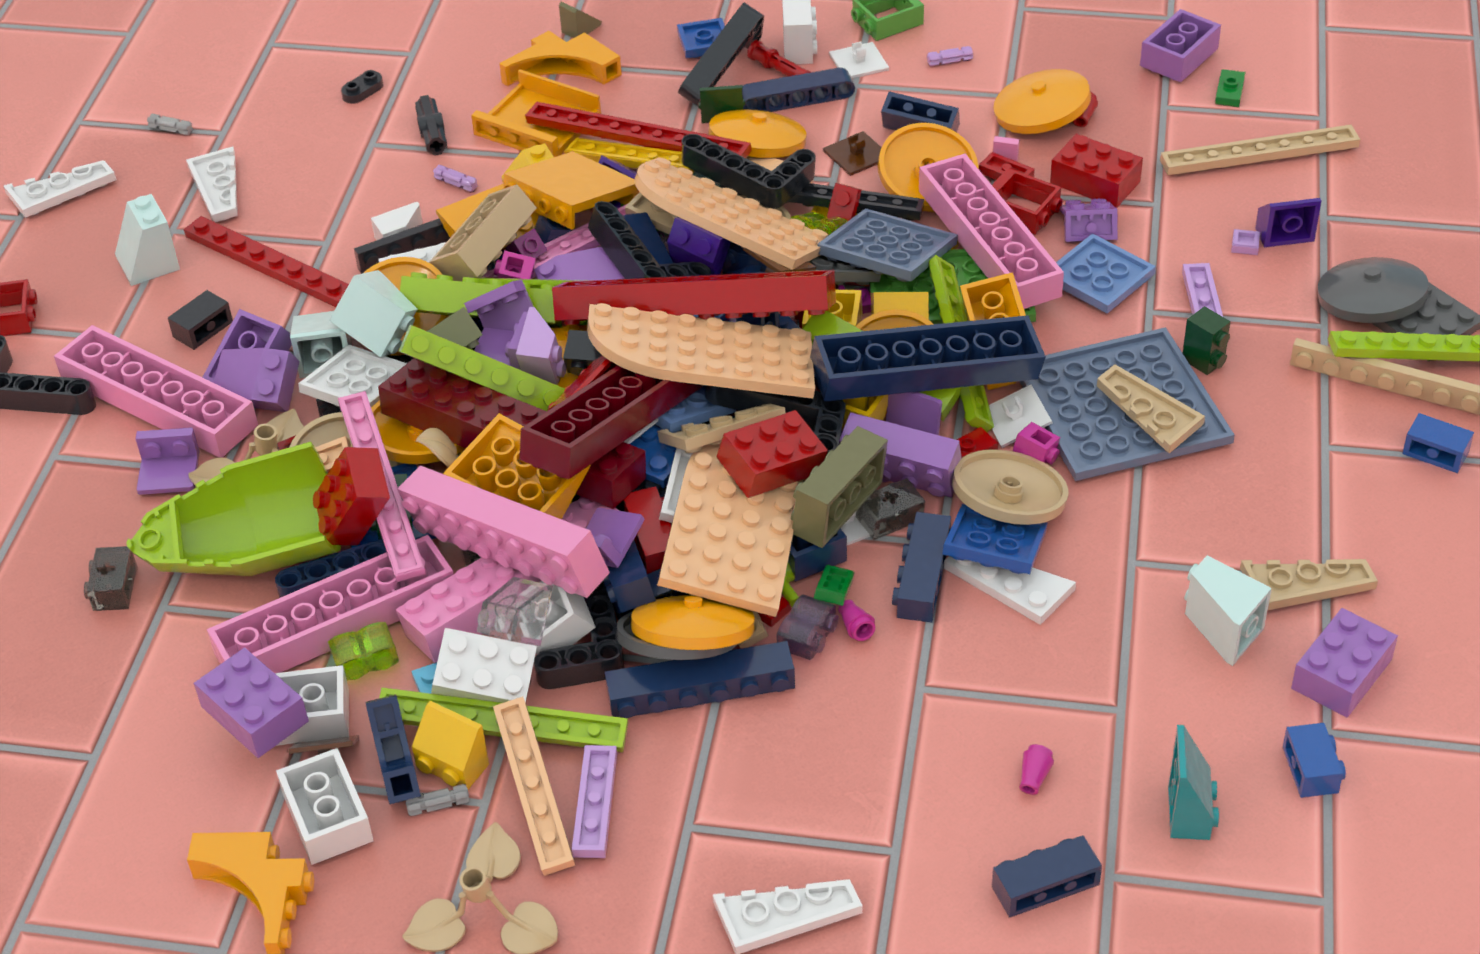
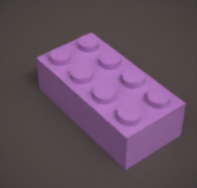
M850 412L840 436L839 445L842 438L846 434L849 435L857 426L887 439L882 482L891 481L899 483L907 489L913 490L917 488L928 491L937 497L947 496L952 498L954 494L952 486L954 469L961 460L959 440Z

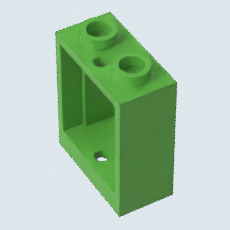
M852 0L851 16L854 22L858 23L867 34L878 41L924 24V4L920 0ZM894 7L898 10V12L879 19L874 16L877 13Z

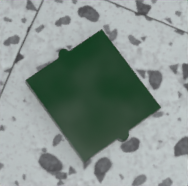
M742 85L700 88L698 108L701 109L702 123H709L714 116L723 112L743 110L745 100L743 99Z

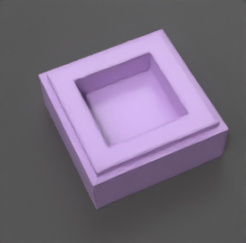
M1234 229L1231 253L1258 255L1260 232Z

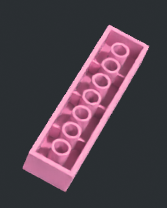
M966 154L919 168V192L952 233L958 234L957 240L987 278L1013 272L1024 309L1062 297L1063 270Z
M93 325L54 355L61 377L86 379L89 381L94 396L162 430L193 428L198 447L219 458L225 456L258 426L252 401Z
M419 466L397 488L403 499L402 505L411 514L414 520L413 525L420 533H428L437 537L442 542L448 541L453 543L460 549L475 552L484 559L490 558L495 560L503 567L508 568L510 566L519 570L525 576L531 575L541 579L547 585L553 584L563 588L570 594L576 593L587 598L610 573L591 531L423 466Z
M581 496L569 505L562 520L586 529L597 508H611ZM481 557L467 567L461 568L442 582L433 585L417 597L408 600L395 610L406 637L436 663L438 662L445 628L481 635L514 615L511 604L542 580L531 575L525 576L517 569L510 566L506 568L495 560Z
M429 535L415 540L425 568V575L396 582L386 552L208 628L207 632L214 654L220 664L245 647L271 671L281 673L400 621L395 609L427 591L433 585L454 574L453 570Z

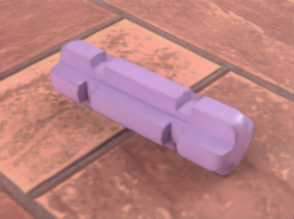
M971 46L961 47V50L953 48L941 50L939 53L937 51L927 53L929 66L939 65L940 62L943 65L960 62V59H963V61L973 59Z
M438 165L433 170L436 179L463 188L469 192H473L478 187L476 178L451 168L448 169V167Z

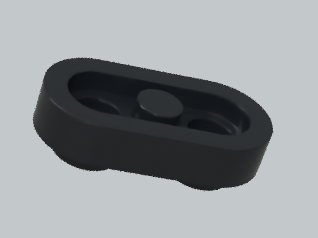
M367 70L355 79L347 82L341 88L343 100L346 103L355 104L376 93L383 87L382 75L374 70Z

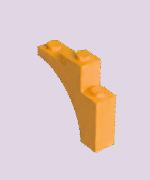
M547 31L531 39V47L499 63L501 80L506 86L519 82L518 70L539 76L553 74L581 76L595 80L603 85L622 75L620 55L585 32L566 42L551 31Z
M271 832L192 833L187 862L193 879L224 884L243 894L255 905L264 918V946L267 954H285V949L291 947L292 933L289 925L290 920H295L296 905H306L308 892H312L314 889V873L309 872L305 858L280 859V849L278 845H274Z

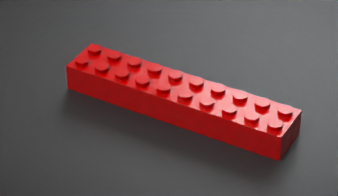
M834 270L566 281L552 287L554 321L563 320L564 325L580 324V321L587 320L590 304L597 305L600 303L617 308L634 307L641 311H663L675 316L682 314L698 315V318L701 319L715 318L716 315L725 314V318H740L743 314L753 313V317L770 316L769 313L779 311L780 316L797 315V312L808 310V315L825 314V311H828L836 303Z

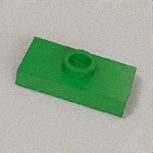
M1221 69L1215 104L1239 107L1246 72Z
M826 565L815 589L814 599L843 606L855 572Z

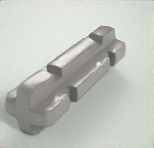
M151 114L147 118L150 128L178 133L179 131V134L189 135L193 131L190 121L162 116L161 118V115Z
M465 784L453 786V790L450 791L448 788L424 793L421 798L417 797L406 800L409 816L422 814V810L431 812L452 807V803L455 802L457 805L469 802L468 789Z

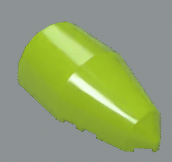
M312 442L223 467L220 469L221 473L207 482L201 480L195 484L197 488L183 496L178 494L147 512L140 521L142 523L140 529L132 540L128 538L126 543L133 554L160 572L254 576L336 553L341 549V545H332L319 531V516L317 509L313 506V495L322 484L327 471Z

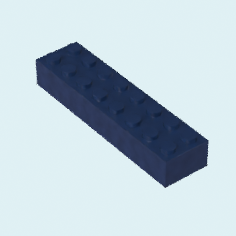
M1028 315L819 335L814 337L810 354L814 373L824 401L1036 380L1039 378L1046 358Z

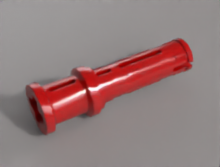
M760 40L753 41L748 48L747 57L750 60L759 61L767 69L774 68L786 76L811 73V71L780 56L775 48L764 46Z

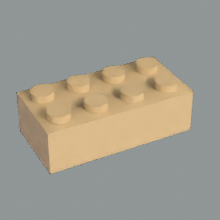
M517 184L488 194L429 263L435 266L442 275L452 276L453 281H462L463 277L481 278L488 270L486 268L487 265L501 256V249L517 237V230L531 221L532 217L530 215L537 207Z

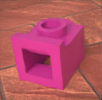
M504 251L502 260L497 259L494 275H497L498 278L532 279L536 258Z
M1031 422L1017 434L1013 452L1022 453L1052 465L1060 452L1057 449L1060 437Z

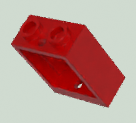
M1007 168L992 184L994 189L1034 235L1048 224L1049 219L1054 213L1059 212L1060 206L1063 203L1061 187ZM1013 194L1040 204V207L1036 211H1032L1006 200Z
M28 279L0 283V307L22 304L21 311L0 313V335L2 336L32 332V322L36 321L34 305L38 303L36 290L31 289Z

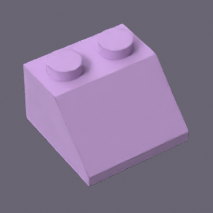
M529 307L516 351L521 371L558 385L560 377H564L566 373V366L562 358V347L558 345L554 332L536 308Z

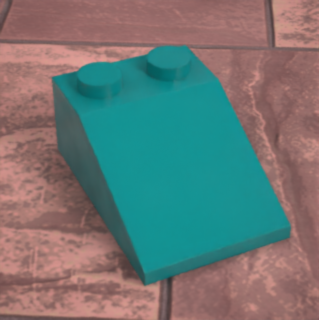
M1177 725L1168 781L1170 838L1210 840L1212 827H1218L1219 808L1213 807V801L1217 799V781H1211V768L1185 726Z

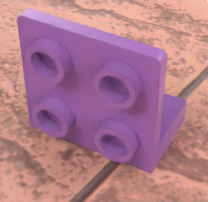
M1091 199L1089 204L1081 203V200H1066L1065 205L1060 206V211L1064 214L1066 242L1084 241L1092 233L1104 240H1118L1117 208L1110 204V202H1106V199Z
M522 280L512 281L464 303L468 313L477 311L484 328L510 331L514 330V325L520 321L523 312H528L529 307H534Z
M523 312L520 321L515 323L513 331L484 328L483 335L480 336L478 341L480 344L475 347L474 351L521 370L516 357V351L528 312Z
M920 392L888 395L886 422L939 435L942 401Z
M178 428L137 431L136 443L141 456L137 483L138 494L193 490L195 485L189 479L188 473L197 469L200 453L194 429Z
M605 508L596 509L586 529L591 531L606 566L616 568L620 566L644 522V517L641 514Z

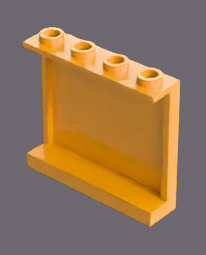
M518 70L519 84L489 113L476 110L471 115L473 132L476 136L520 151L545 143L552 155L557 157L562 155L574 139L579 138L582 134L526 123L525 114L536 102L601 114L600 95Z
M573 151L504 173L503 189L517 184L537 207L534 212L571 230L575 229V213L593 208L595 203L600 201L610 202L616 200L626 205L640 192L635 185V179Z

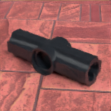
M429 95L420 96L419 100L415 102L421 138H424L427 152H431L433 155H440L447 148L442 114L438 112L435 99L429 97Z

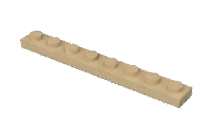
M1352 125L1161 152L1160 162L1167 175H1178L1181 173L1357 148L1360 144V138Z
M1296 338L1293 344L1290 365L1480 415V385L1376 358L1335 357L1330 346Z

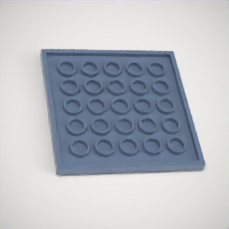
M1166 327L1045 355L1046 358L1039 378L1036 380L1019 381L1022 388L1032 385L1053 424L1046 426L1045 429L1060 437L1057 449L1060 450L1059 454L1075 481L1234 443L1235 435ZM1115 364L1204 415V425L1171 453H1168L1097 387V378Z

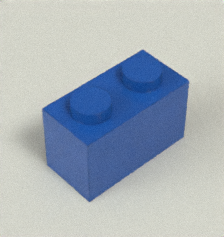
M1418 413L1407 433L1402 454L1458 474L1469 453L1474 432Z
M1325 723L1286 727L1283 750L1300 798L1339 793L1341 781L1346 777V770L1343 761L1337 758L1334 736L1328 734Z

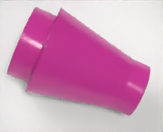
M845 600L843 606L839 605L838 611L851 638L865 641L874 634L875 620L870 614L858 607L852 600Z
M1033 744L1028 747V750L1023 752L1022 775L1019 788L1024 793L1030 795L1038 794L1041 784L1054 764L1053 752L1049 748Z

